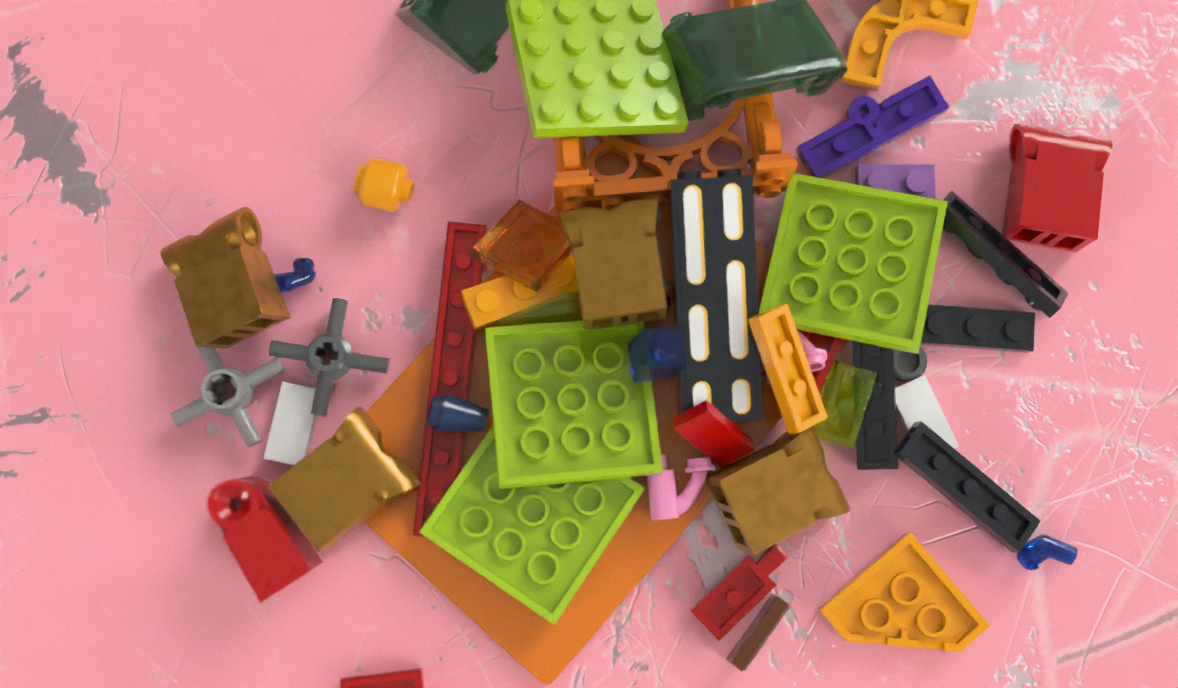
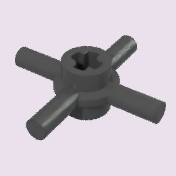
M340 298L332 299L326 334L313 339L309 346L274 340L271 341L269 346V356L306 361L310 372L317 377L311 414L317 416H327L333 380L342 378L351 368L385 374L389 370L390 358L353 353L349 342L342 337L348 301ZM333 349L338 358L337 360L331 359L330 365H327L321 357L323 354L329 355V350Z

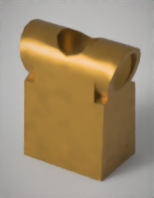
M658 197L627 201L611 210L585 207L557 212L567 241L574 254L585 331L665 319L667 304L655 236Z
M241 207L216 220L199 235H187L162 248L160 251L164 264L177 277L174 282L196 347L227 349L291 318L267 255L261 249L262 232L259 221L254 212L248 207Z
M359 406L343 421L332 438L322 443L267 487L317 551H328L387 502L397 499L423 484L403 459L394 458L385 453L381 440V431L363 408Z
M813 426L800 433L788 434V431H786L773 445L766 446L706 477L708 487L736 548L752 555L810 526L817 519L835 517L851 511L839 482L826 469L824 449Z

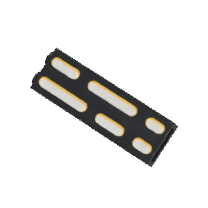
M741 169L717 170V177L701 178V171L677 172V179L670 180L667 186L678 413L680 415L707 400L731 422L763 420L761 358L748 322L749 318L758 315L752 176H741Z

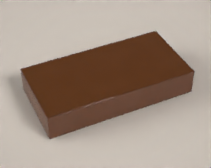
M771 594L726 660L740 671H746L790 608V604L779 596Z

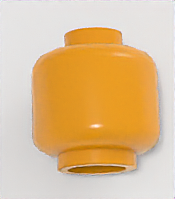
M374 157L367 164L362 163L358 168L354 182V193L359 194L360 202L363 205L394 213L401 207L403 202L409 204L415 183L409 180L408 169L405 165Z

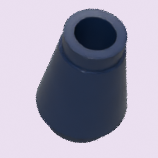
M443 393V396L433 394L427 426L436 428V432H484L488 418V409L481 408L478 405L447 393Z

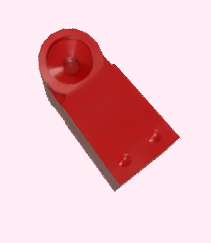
M1014 124L1009 136V156L1013 169L1010 173L1002 235L1009 241L1075 253L1097 240L1104 172L1102 170L1110 156L1113 145L1112 140L1085 135L1067 137L1046 128Z
M246 476L227 480L215 486L207 499V510L211 519L220 526L224 533L223 538L258 601L261 603L313 570L323 561L298 525L267 487L269 485L268 481L259 476Z

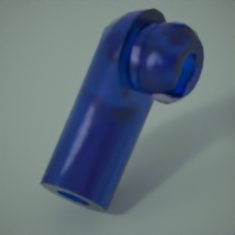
M295 259L293 262V272L274 274L281 293L290 292L313 282L317 272L314 271V261L312 259Z
M1041 534L1026 543L1022 551L1017 553V559L1023 568L1031 571L1038 569V564L1049 558L1066 565H1072L1076 559L1078 549L1051 536Z

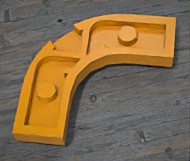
M883 0L877 5L875 4L863 16L852 35L840 82L877 91L881 85L888 51L892 42L903 33L912 30H930L967 39L972 31L978 0Z

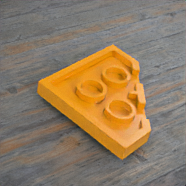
M906 532L818 608L820 613L844 641L962 652L990 627L988 622L911 532Z

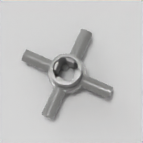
M197 347L209 371L201 385L202 397L172 412V420L179 427L212 410L220 415L232 416L248 448L259 444L262 439L246 408L252 401L253 387L285 371L281 360L277 357L244 374L233 368H225L215 348ZM231 379V384L237 389L234 398L231 397L221 404L222 400L219 396L224 395L226 392V387L223 384Z

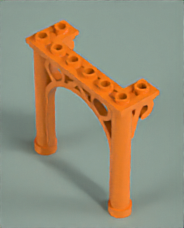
M727 0L737 79V96L733 108L722 123L708 134L696 140L668 147L638 145L618 138L615 135L593 136L600 144L591 150L588 157L585 154L584 136L553 137L556 179H553L555 211L585 207H602L604 210H611L627 201L658 197L657 207L663 206L665 202H668L667 183L670 180L677 179V172L686 164L693 163V155L700 153L698 159L700 168L705 172L701 173V178L717 177V170L741 169V176H752L753 194H758L759 198L777 197L781 195V192L786 191L797 168V159H792L791 153H782L781 130L775 115L761 0ZM742 111H744L747 142L741 136L730 131L738 121ZM718 142H722L737 149L740 154V161L734 165L717 166L709 160L707 152ZM614 151L628 161L629 167L623 174L607 176L598 172L595 163L603 155ZM637 159L644 160L643 167L655 170L660 177L633 179L636 174ZM671 160H672V162H671V164H670V166H669L666 161H671ZM750 164L751 169H745L746 165Z

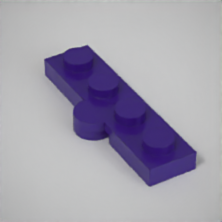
M929 75L886 98L880 104L869 96L856 97L846 111L847 120L800 144L796 152L810 176L824 178L945 113L950 107Z

